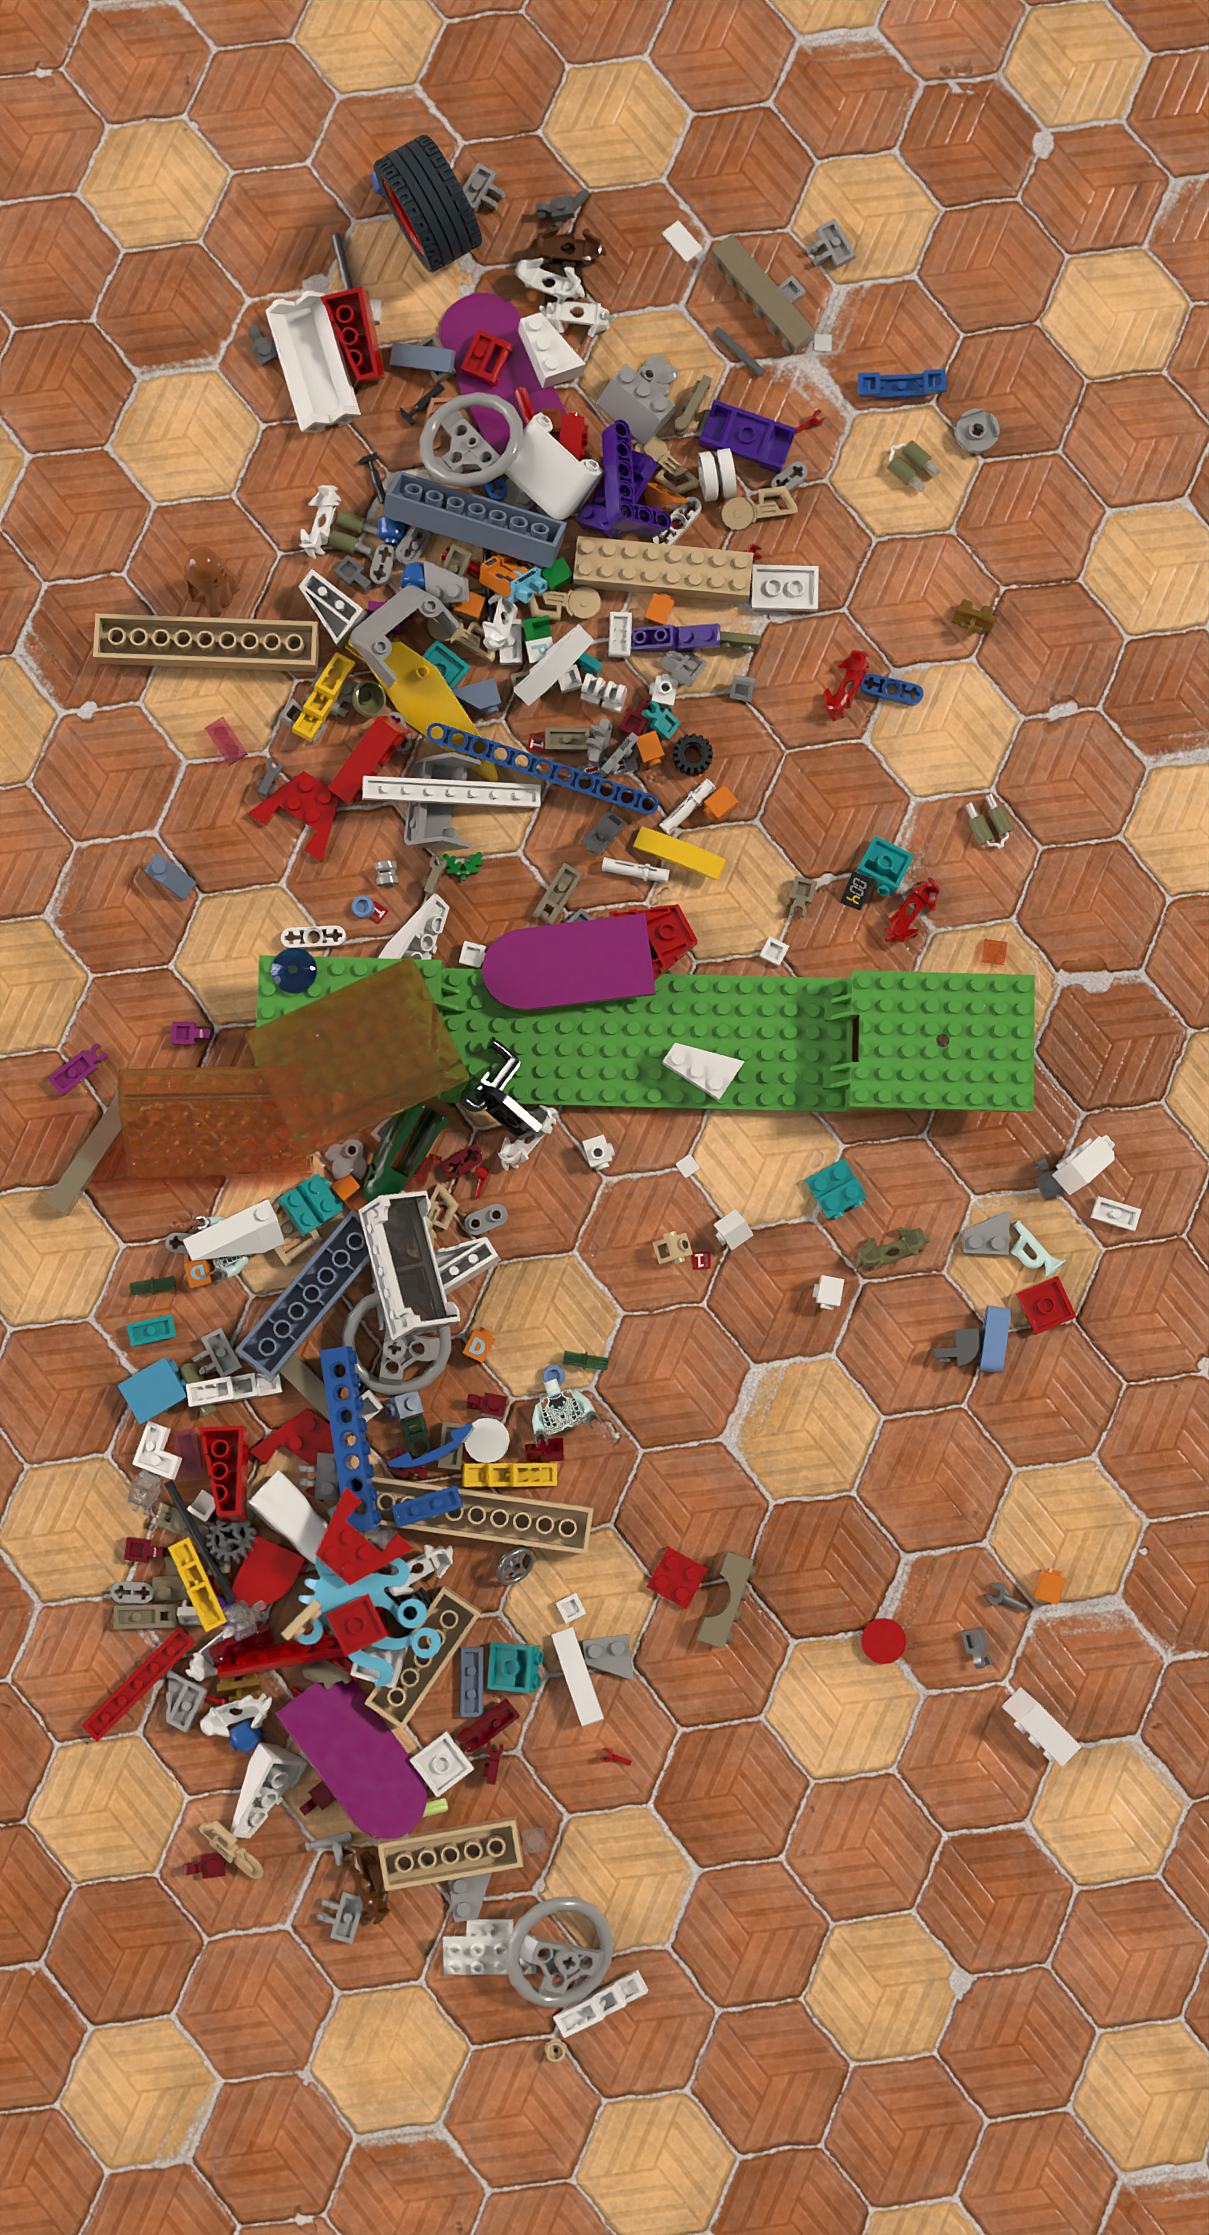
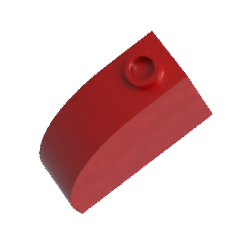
M255 1535L254 1538L257 1540V1543L251 1544L254 1551H248V1558L244 1560L231 1588L237 1599L235 1603L245 1606H263L278 1600L294 1586L300 1574H305L309 1565L306 1562L307 1558L300 1552L265 1536Z

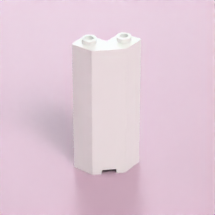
M313 290L304 292L295 302L277 299L265 311L301 432L320 433L326 431L325 426L338 423L339 427L349 424L361 414L335 327L331 323L328 312L320 299V296H324L325 293H318Z

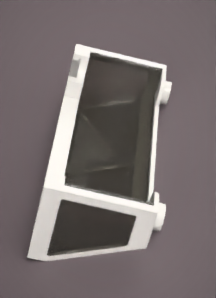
M427 1191L382 1195L358 1210L392 1340L448 1328L461 1321L459 1308L455 1303L447 1302L426 1224L425 1216L428 1215L431 1209V1202L428 1199Z

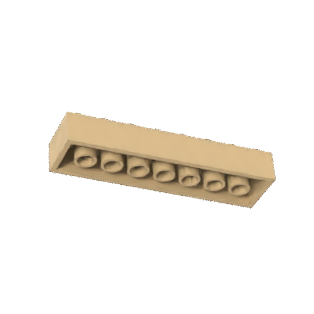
M578 536L573 587H589L644 594L656 593L658 595L664 593L676 597L748 603L753 553Z

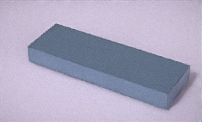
M393 342L389 364L398 367L452 374L455 351Z
M460 1647V1717H482L483 1647Z

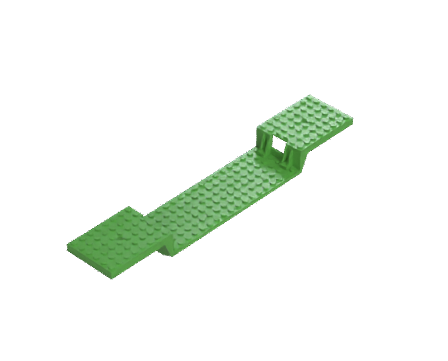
M259 955L255 1093L414 1097L438 1103H460L459 1099L463 1089L477 1072L491 1065L493 1070L486 1078L490 1083L506 1062L496 1051L487 1048L490 1038L495 1037L496 1040L506 1046L520 1060L519 1068L502 1091L510 1098L519 1101L521 1105L851 1113L870 1109L1031 1113L1034 1111L1035 975L852 970L848 978L662 974L654 981L656 995L522 1011L508 1008L490 995L481 975L482 969L445 968L442 960ZM433 1005L438 1009L437 1052L431 1051ZM859 1016V1062H852L853 1019ZM352 1020L355 1023L353 1031L345 1032L342 1029L344 1021ZM937 1036H946L948 1038V1045L946 1047L938 1046L936 1043ZM675 1043L744 1061L719 1101L662 1064ZM475 1091V1092L469 1097V1098H471L475 1103L477 1102V1098H476V1094L478 1093L477 1091Z

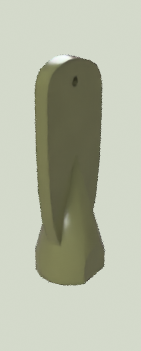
M187 1363L180 1367V1372L186 1384L205 1381L203 1374L200 1375L198 1371L200 1368L197 1365ZM214 1404L199 1406L202 1418L217 1411Z

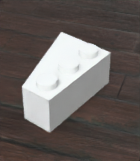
M541 312L520 319L518 332L542 389L583 376L586 364Z
M311 569L298 587L317 613L336 645L343 648L350 639L353 629L362 623L368 613Z
M678 1043L673 1045L662 1062L664 1066L718 1101L744 1063L742 1060Z
M487 1237L434 1251L445 1296L501 1261Z
M1021 1687L1002 1705L1016 1720L1014 1725L1023 1734L1027 1731L1031 1735L1028 1740L1036 1748L1039 1749L1042 1746L1045 1749L1042 1754L1052 1764L1057 1761L1063 1767L1081 1748L1068 1732Z

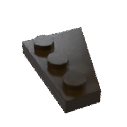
M574 232L555 235L557 237L575 239ZM566 244L564 247H561V250L565 254L571 255L575 252V247L572 244ZM549 260L548 272L565 278L567 275L564 268H574V274L581 279L580 284L586 297L580 261ZM547 279L546 287H553L555 285V281L553 279ZM545 293L544 305H547L549 302L555 303L558 298ZM567 297L565 301L573 300V297Z

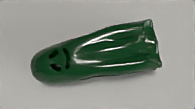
M411 1097L401 1098L399 1106L382 1134L373 1155L368 1175L364 1180L363 1197L367 1203L382 1195L400 1194L429 1152L440 1131L449 1123L448 1118L428 1107L416 1127L400 1162L394 1168L391 1166L393 1160L425 1108L424 1105ZM389 1199L390 1203H393L395 1199Z

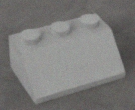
M627 364L611 378L596 402V406L614 421L619 419L625 421L630 427L631 435L643 446H646L669 422L675 410V404Z

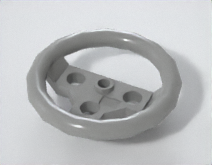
M477 392L457 396L441 405L427 420L420 437V458L428 473L445 485L461 488L484 485L501 476L517 459L524 441L523 422L514 406L498 395ZM481 406L493 408L504 415L510 426V440L501 457L463 418L459 412L460 410ZM442 426L452 439L450 451L442 457H435L433 454V440L438 428ZM467 431L463 436H457L459 432ZM462 457L461 461L453 463L455 458ZM489 457H492V459L489 462L484 463L487 461ZM468 469H480V470H481V471H479V472H473V473H468V474H461L462 471L468 470Z
M399 1288L404 1308H411L412 1310L413 1305L417 1306L431 1320H437L432 1301L428 1297L406 1288ZM379 1291L362 1298L348 1313L341 1333L342 1347H352L356 1352L355 1334L361 1319L372 1308L382 1304ZM387 1324L379 1378L375 1377L362 1365L357 1355L355 1370L360 1376V1382L368 1389L388 1396L417 1392L430 1386L444 1371L451 1353L450 1327L436 1330L437 1336L435 1337L415 1335L392 1340ZM393 1342H398V1347L393 1346ZM420 1342L424 1345L425 1350L422 1353H415L412 1350V1345ZM416 1360H433L432 1364L421 1375L408 1381H402L403 1371ZM394 1361L399 1365V1369L395 1372H390L386 1368V1364Z
M554 1897L536 1904L518 1920L508 1939L505 1964L511 1984L524 1999L542 2007H565L584 1999L602 1982L611 1965L614 1940L609 1922L595 1905L578 1897ZM558 1911H574L587 1917L596 1928L600 1941L599 1949L595 1950L531 1936L528 1932L545 1916ZM548 1948L545 1956L538 1957L540 1949ZM589 1956V1962L584 1966H580L581 1959ZM520 1958L531 1964L540 1965L544 1973L540 1987H533L523 1976L519 1962ZM557 1974H561V1980L556 1984H552V1978ZM582 1974L588 1975L577 1986L567 1990L568 1984Z

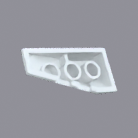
M259 1743L248 1764L230 1833L235 1837L250 1838L268 1818L267 1812L275 1803L279 1805L283 1800L281 1796L289 1787L293 1788L298 1783L308 1762L279 1745Z

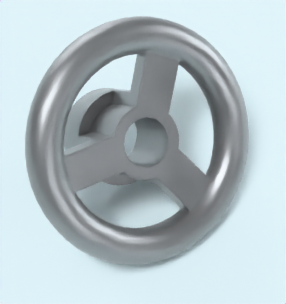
M518 1547L514 1550L506 1551L502 1555L497 1568L498 1581L504 1585H513L523 1580L535 1564L534 1551L529 1547ZM525 1554H527L529 1556V1560L526 1567L524 1568L522 1560ZM511 1572H519L518 1575L512 1578L504 1577Z

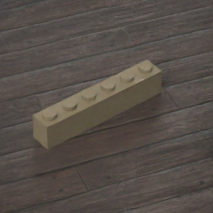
M732 234L712 249L711 263L713 267L718 271L721 270L725 275L727 283L739 291L740 298L752 306L756 317L764 320L769 332L772 335H777L781 340L782 347L787 352L790 351L793 355H796L814 340L816 331Z

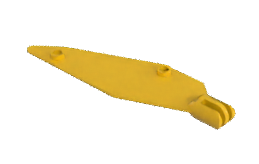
M349 639L345 649L367 663L351 645ZM392 642V651L383 660L398 677L391 688H388L370 667L399 713L403 716L405 722L426 737L427 729L433 723H441L481 737L437 667L402 642ZM439 726L432 728L431 736L434 739H440L443 736L442 728ZM457 733L452 737V743L455 746L459 747L464 744L465 739L462 734ZM476 741L473 745V750L477 754L483 753L486 749L483 741ZM438 744L449 753L454 752L473 758L472 755ZM476 757L478 760H481V765L471 766L470 768L488 781L497 782L499 775L495 764Z

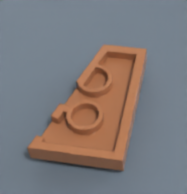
M453 397L431 398L424 427L435 411L441 405L452 400ZM442 426L438 428L433 440V454L435 457H442L450 451L452 439ZM420 438L412 465H424L420 458Z

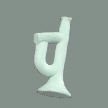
M1018 1221L1013 1227L1017 1229L1021 1236L1010 1253L1018 1257L1026 1267L1031 1269L1039 1268L1045 1264V1278H1048L1062 1267L1067 1260L1052 1257L1029 1230L1020 1223L1021 1221ZM1026 1243L1036 1252L1037 1258L1035 1260H1032L1024 1252L1023 1247H1025Z

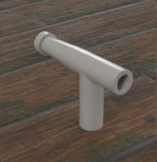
M349 1831L310 1843L306 1842V1850L309 1852L312 1849L332 1846L336 1865L345 1864V1861L343 1860L344 1854L341 1843L352 1841V1835Z

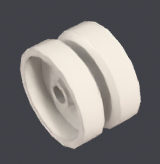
M730 448L717 451L716 464L710 451L698 453V474L704 500L706 502L717 500L719 495L718 485L725 499L736 497V476Z

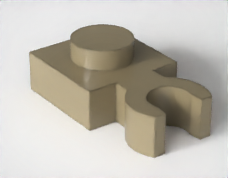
M795 876L790 899L796 900V902L790 907V915H793L795 908H800L802 910L801 917H805L807 913L805 903H812L817 881Z

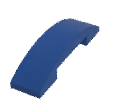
M946 369L924 370L920 374L880 375V372L858 373V396L905 399L946 392Z
M469 1423L450 1432L454 1440L453 1442L413 1460L408 1452L389 1461L388 1464L391 1468L410 1469L435 1463L457 1450L472 1434L474 1427Z

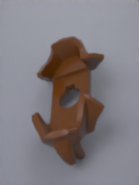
M553 225L551 229L538 233L537 238L531 243V248H538V251L544 254L548 260L562 259L589 264L591 260L599 258L600 255L607 256L602 240L590 234L589 228L582 231L585 239L581 240L555 236L559 231V227ZM566 244H572L575 247V252L567 255L561 250V247H564Z
M348 1846L347 1849L352 1853L343 1857V1860L351 1861L347 1868L350 1875H353L363 1904L362 1911L366 1912L363 1917L367 1919L375 1918L373 1924H379L390 1913V1909L387 1906L388 1891L384 1890L380 1895L376 1893L368 1870V1864L377 1865L378 1861L368 1852V1847ZM363 1878L366 1880L368 1885L367 1891H365L362 1887Z

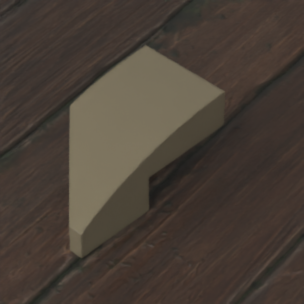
M326 1660L312 1662L302 1670L306 1679L319 1683L323 1682L326 1689L332 1688V1685L338 1681H343L344 1683L351 1681L348 1673Z

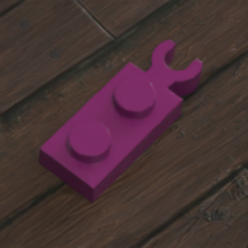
M100 1044L93 1045L89 1054L84 1050L48 1078L62 1096H65L98 1069L95 1064L97 1061L107 1059V1053H103L101 1056L96 1055V1051L101 1047Z

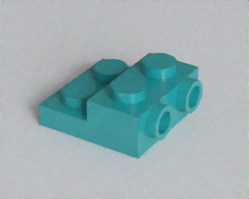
M438 640L422 656L437 667L451 690L457 689L458 684L471 670L467 663Z
M875 835L856 872L873 878L871 886L876 888L880 895L885 897L890 895L893 897L914 855Z
M845 1158L805 1180L826 1219L832 1217L833 1220H836L845 1215L843 1210L851 1206L854 1210L865 1204L863 1199L867 1195L857 1177L855 1178Z
M318 1173L278 1199V1202L302 1237L337 1217L343 1211L341 1199L337 1195L333 1196L329 1190V1181L325 1177H320Z
M490 1642L487 1689L521 1693L536 1692L537 1688L541 1685L538 1665H541L543 1661V1652L539 1651L540 1645Z

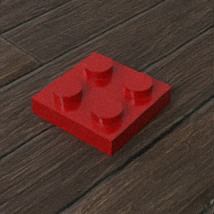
M1059 1276L1016 1293L1034 1335L1077 1317Z
M668 1546L646 1587L687 1609L708 1568Z
M369 1593L326 1614L345 1657L388 1636Z

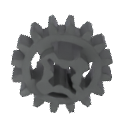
M217 1519V1526H210L213 1533L206 1536L211 1541L207 1543V1547L211 1550L212 1556L216 1557L221 1563L225 1559V1562L229 1565L232 1559L237 1563H240L241 1556L247 1559L246 1552H253L254 1549L251 1547V1544L257 1543V1540L253 1537L257 1534L256 1530L252 1528L253 1524L247 1521V1519L246 1522L226 1523Z

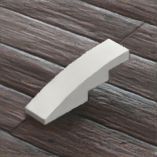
M578 624L546 651V656L530 669V674L514 687V692L530 706L575 663L594 641L593 638Z
M280 1372L271 1382L260 1373H251L186 1384L189 1407L233 1402L283 1393Z
M573 1627L552 1634L551 1636L582 1727L604 1720Z
M637 1969L586 1996L584 1999L559 2012L553 2018L563 2037L566 2038L603 2020L606 2015L625 2007L628 2002L647 1994L648 1988Z

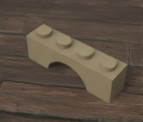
M726 1551L719 1573L729 1584V1601L720 1612L713 1615H704L697 1635L698 1640L723 1649L725 1644H730L733 1636V1631H730L732 1623H737L741 1612L740 1609H737L740 1600H745L748 1588L745 1587L747 1579H752L756 1569L752 1559Z

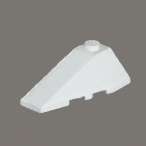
M434 893L386 944L378 958L431 960L432 953L436 954V940L438 934L443 931L450 907L438 894Z
M268 1199L183 1240L192 1261L255 1253L260 1254L285 1243L278 1219Z

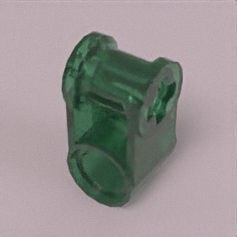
M419 1413V1416L407 1420L401 1419L403 1432L411 1453L415 1457H421L431 1452L432 1446L423 1413ZM419 1441H424L427 1445V1449L423 1454H418L415 1451V1445Z

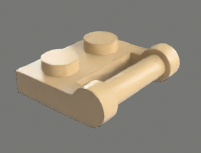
M289 1216L279 1222L285 1243L274 1248L285 1266H288L292 1263L291 1260L316 1243L319 1245L324 1240L315 1229L310 1232L311 1237L286 1253L283 1247L301 1236Z

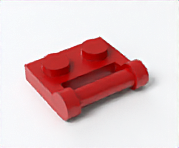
M478 330L462 363L461 372L496 387L499 382V374L508 355L512 353L514 346L507 341ZM497 347L501 351L491 373L485 372L486 367Z

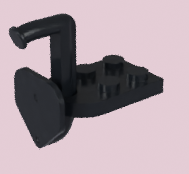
M491 1037L487 1048L496 1051L506 1062L490 1083L486 1078L493 1070L491 1065L477 1072L463 1089L459 1102L471 1112L485 1110L517 1139L522 1140L537 1133L543 1125L538 1122L535 1115L526 1112L521 1107L519 1101L510 1098L502 1091L519 1068L520 1060L506 1046L496 1040L495 1037ZM475 1091L478 1092L476 1094V1103L469 1098Z

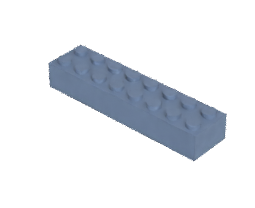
M402 471L398 472L386 493L383 516L393 521H400L416 528L429 530L435 534L445 535L458 541L474 544L477 547L490 549L499 554H506L547 568H552L559 553L567 525L563 521Z
M352 1210L236 1348L235 1353L270 1382L371 1262L359 1214Z

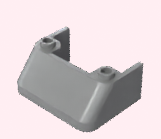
M413 585L403 588L354 628L350 635L351 645L388 688H391L398 678L383 661L392 651V645L385 636L389 631L416 609L426 618H435L451 637L455 635L461 626L437 597Z
M454 752L419 758L413 765L411 778L465 781L467 779V767L481 765V760ZM408 802L404 841L407 845L448 851L471 848V843L460 841L458 831L450 828L453 804Z

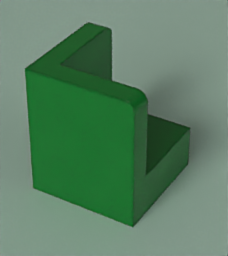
M563 557L554 561L552 568L544 567L541 569V574L547 581L549 591L557 592L573 583L574 575Z
M548 615L522 620L526 642L552 637Z

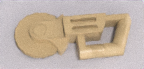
M654 436L646 446H643L638 441L635 451L652 456L658 464L656 469H662L654 478L661 486L680 495L700 485L698 479L670 456V451H667L666 443L662 438ZM668 474L675 481L685 477L689 481L675 486L664 476Z
M786 486L758 489V502H753L749 496L746 498H731L724 504L721 515L727 527L740 530L746 528L751 521L755 523L756 518L797 513L798 509ZM781 495L788 508L779 509L774 500L764 501V497Z
M580 587L574 591L570 590L568 593L545 591L542 594H538L534 591L533 598L528 602L533 618L548 615L549 620L560 621L561 610L564 609L567 610L571 618L575 615L580 619H589L599 612L601 598L594 589L589 587ZM535 596L543 597L545 606L547 608H555L557 611L539 610Z
M449 611L461 625L455 635L451 637L435 618L428 620V631L434 639L439 641L450 640L451 644L455 642L489 662L494 660L495 651L487 648V652L480 649V638L472 634L475 631L485 637L483 625L473 620L468 629L465 630L463 629L462 618L458 619L453 612Z
M439 1183L430 1199L431 1209L427 1215L433 1223L428 1228L433 1248L435 1244L434 1239L437 1238L435 1231L432 1229L433 1226L436 1225L447 1230L459 1206L446 1188ZM438 1194L448 1205L441 1222L437 1221L441 1209L435 1203ZM414 1241L404 1252L412 1258L419 1259L417 1256L419 1250L416 1241Z
M218 1821L202 1823L200 1825L199 1831L210 1841L209 1844L229 1863L234 1862L252 1878L260 1879L263 1876V1869L259 1862L246 1852L245 1848H239L236 1845L238 1839Z

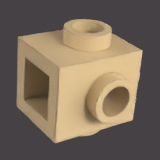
M676 1231L663 1235L664 1239L653 1242L659 1264L670 1261L672 1265L685 1262L684 1257L692 1255L686 1233L677 1235Z

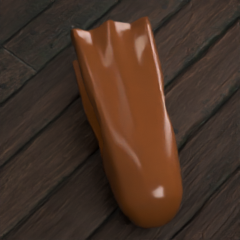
M201 546L196 547L189 553L184 565L186 596L193 601L201 591L206 597L205 604L209 615L212 618L219 617L223 613L222 608L231 604L233 594L241 590L238 586V579L211 549Z

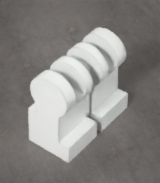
M587 673L581 689L580 701L599 706L600 700L603 699L602 708L620 714L627 696L626 686L622 684L616 685L613 681H609L606 686V681H603L604 678H595L592 674Z

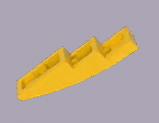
M337 652L335 653L314 685V691L304 704L303 712L292 727L293 733L312 742L355 666L354 661Z
M641 826L633 845L635 849L676 864L679 868L715 880H719L727 861L704 849Z
M557 1463L462 1464V1486H557Z
M190 1537L168 1547L205 1631L207 1632L226 1623L225 1615Z

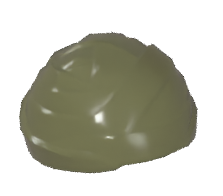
M371 680L360 682L352 693L353 707L359 714L365 717L377 716L383 711L386 704V694L383 688Z

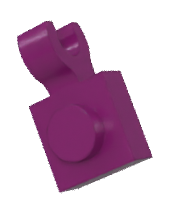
M173 1022L171 1044L196 1045V1039L212 1040L213 1031H210V1029H196L197 1023Z

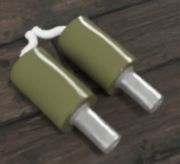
M913 440L908 444L893 445L890 448V464L887 469L906 486L911 483L918 491L922 492L926 486L915 477L917 472L899 456L892 459L895 452L894 449L905 447L902 450L903 455L920 470L926 468L936 477L940 470L930 462L932 457Z
M341 510L338 516L332 518L331 524L337 519L336 525L359 534L366 531L377 535L378 527L367 524V519ZM329 528V546L351 554L359 551L370 555L372 548L359 544L358 538L333 530L330 535Z
M992 793L985 796L991 808L988 814L999 837L1006 835L999 844L989 843L994 837L983 814H977L973 803L967 804L965 807L971 817L968 823L979 846L987 844L990 847H1004V842L1009 838V832L1013 831L1014 828L1003 805H997Z

